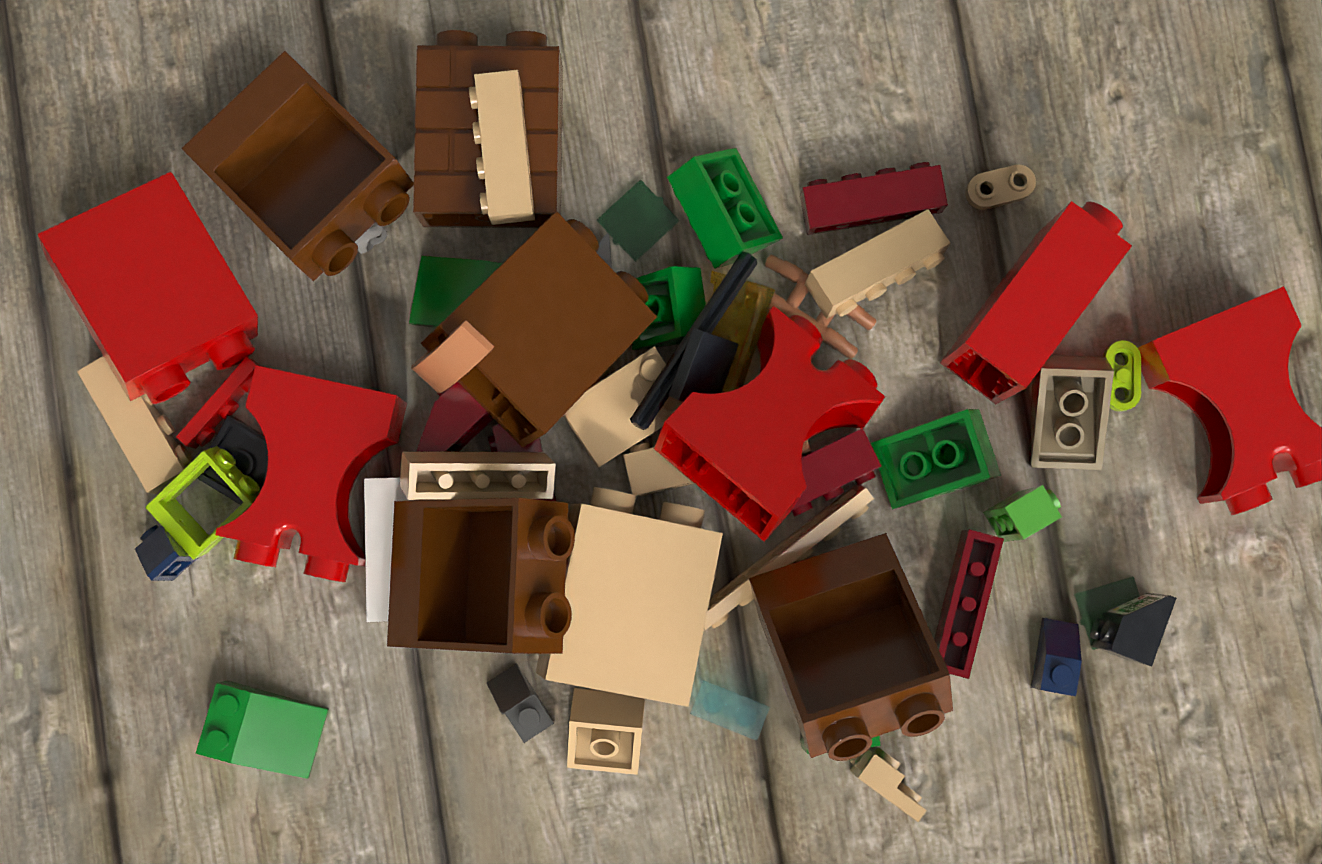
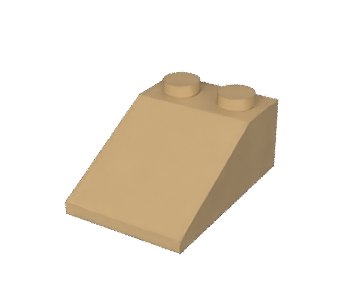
M655 347L587 390L563 415L597 468L662 428L669 416L683 403V401L669 397L646 430H641L631 423V416L666 365Z

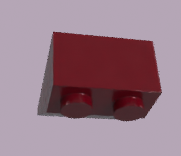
M457 381L445 391L437 393L440 397L433 404L416 452H460L494 418Z

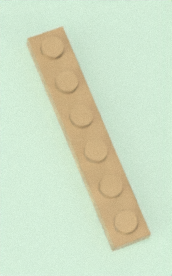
M854 485L710 597L704 629L707 630L709 627L716 628L729 618L728 612L737 605L744 606L754 599L749 581L750 577L790 565L794 561L805 560L813 552L812 547L822 539L827 541L837 535L841 530L840 525L849 518L853 520L864 514L869 508L867 504L874 500L868 489L862 485Z

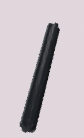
M743 252L738 256L631 416L630 421L634 426L641 430L649 428L669 398V392L692 329L696 328L710 334L712 333L757 265V259L751 256V254Z

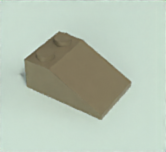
M1051 355L1033 378L1030 466L1032 468L1102 470L1114 370L1106 357Z

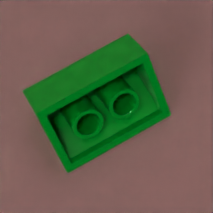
M737 148L694 156L667 177L676 198L682 205L689 223L697 234L705 254L714 269L733 264L743 252L752 255L783 239Z

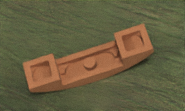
M465 320L430 353L426 352L411 366V369L437 393H441L468 373L494 346Z

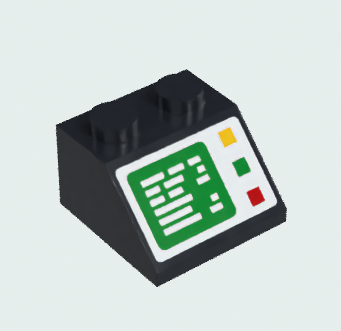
M1145 593L1102 613L1101 619L1097 618L1092 626L1090 637L1093 638L1091 646L1123 659L1152 667L1177 598L1171 595Z

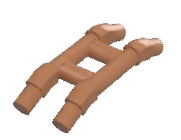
M770 255L765 262V266L793 283H797L786 301L779 295L768 289L765 290L754 283L749 286L747 296L761 302L762 305L770 309L775 306L787 317L800 315L808 319L819 330L824 343L839 351L848 359L855 357L858 348L848 342L841 334L830 327L828 328L835 315L826 319L821 311L815 320L798 309L808 293L805 282L809 275L796 265ZM859 305L846 314V316L867 330L872 329L876 323V319Z

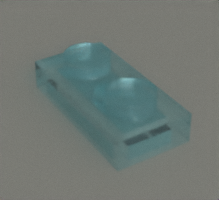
M703 680L690 714L757 741L770 707Z

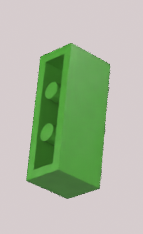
M1043 485L1018 491L983 512L997 537L1004 538L1003 542L1024 540L1062 518L1058 511L1061 508L1058 498L1052 490H1046Z

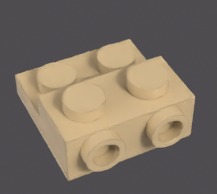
M877 747L875 752L868 749L862 755L850 759V762L853 764L850 771L858 779L914 820L920 821L927 810L919 804L922 797L901 782L905 775L897 770L901 763L879 747Z

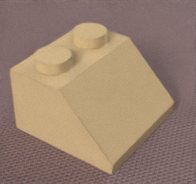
M574 688L569 721L567 768L638 775L645 699L607 691Z

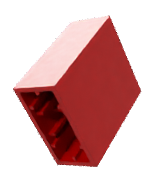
M168 172L37 234L46 260L130 401L146 394L152 404L164 402L178 395L190 385L191 382L186 375L187 372L210 360L217 370H224L242 362L246 356L249 357L255 351L250 340L258 336V315L172 172Z
M1071 201L1036 234L941 360L940 364L995 405L1026 389L1132 247L1131 244L1118 235L1123 228L1120 219L1109 209L1098 203L1088 201L1081 208Z

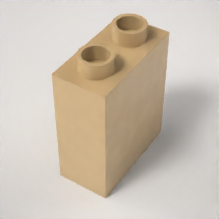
M594 487L590 505L570 504L568 520L574 529L575 543L570 556L566 559L565 597L571 606L572 620L568 631L563 636V654H539L536 674L549 681L689 707L723 533L702 529L705 510L663 502L660 519H652L633 515L635 495Z

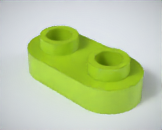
M1122 340L1108 346L1103 353V357L1107 358L1114 370L1109 408L1119 412L1132 409L1139 403L1141 398V354L1136 345ZM1116 354H1121L1124 357L1125 363L1123 366L1115 362ZM1117 388L1124 391L1125 398L1123 400L1116 398L1115 390Z

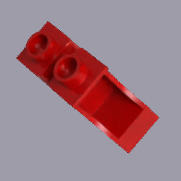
M1284 286L1138 347L1141 354V372L1148 388L1167 393L1183 402L1197 416L1206 432L1210 446V468L1206 483L1197 497L1199 503L1205 504L1225 500L1231 515L1254 509L1273 500L1266 483L1278 478L1276 473L1289 471L1296 488L1322 480V427L1303 411L1294 396L1289 379L1288 363L1290 350L1295 336L1302 325Z
M775 306L769 310L755 340L760 356V374L748 384L729 392L716 394L692 392L664 422L654 450L764 542L791 512L807 488L802 471V449L804 443L812 436L829 429L840 427L864 428L886 397L877 390L878 384L873 373L856 360L847 359L844 362L837 360L827 370L815 368L812 360L823 342L819 330L808 319L800 315L787 317Z
M255 365L245 407L257 420L265 436L268 449L267 475L263 487L252 505L235 520L218 527L215 535L237 540L233 559L276 568L280 549L290 550L292 539L298 532L301 537L298 553L307 555L303 574L346 582L350 564L366 566L365 552L356 540L350 522L349 503L354 483L361 470L374 456L388 447L398 444L407 402L394 394Z

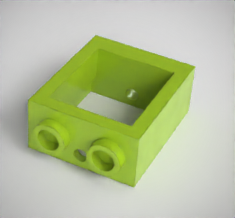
M218 446L202 451L145 507L193 560L207 554L224 537L216 536V529L208 535L176 498L211 466L243 501L218 526L221 527L242 515L260 493L258 484L251 477L244 475L235 466L236 461L233 456Z

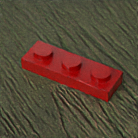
M246 356L180 431L176 438L185 446L197 449L199 445L203 447L210 442L216 433L214 428L222 419L225 420L227 416L233 415L239 407L237 402L246 392L249 394L255 365H260Z

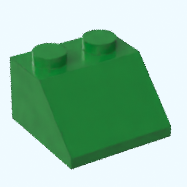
M670 266L637 277L636 279L643 285L648 294V301L645 304L657 318L631 344L632 350L680 344L706 306L701 268Z

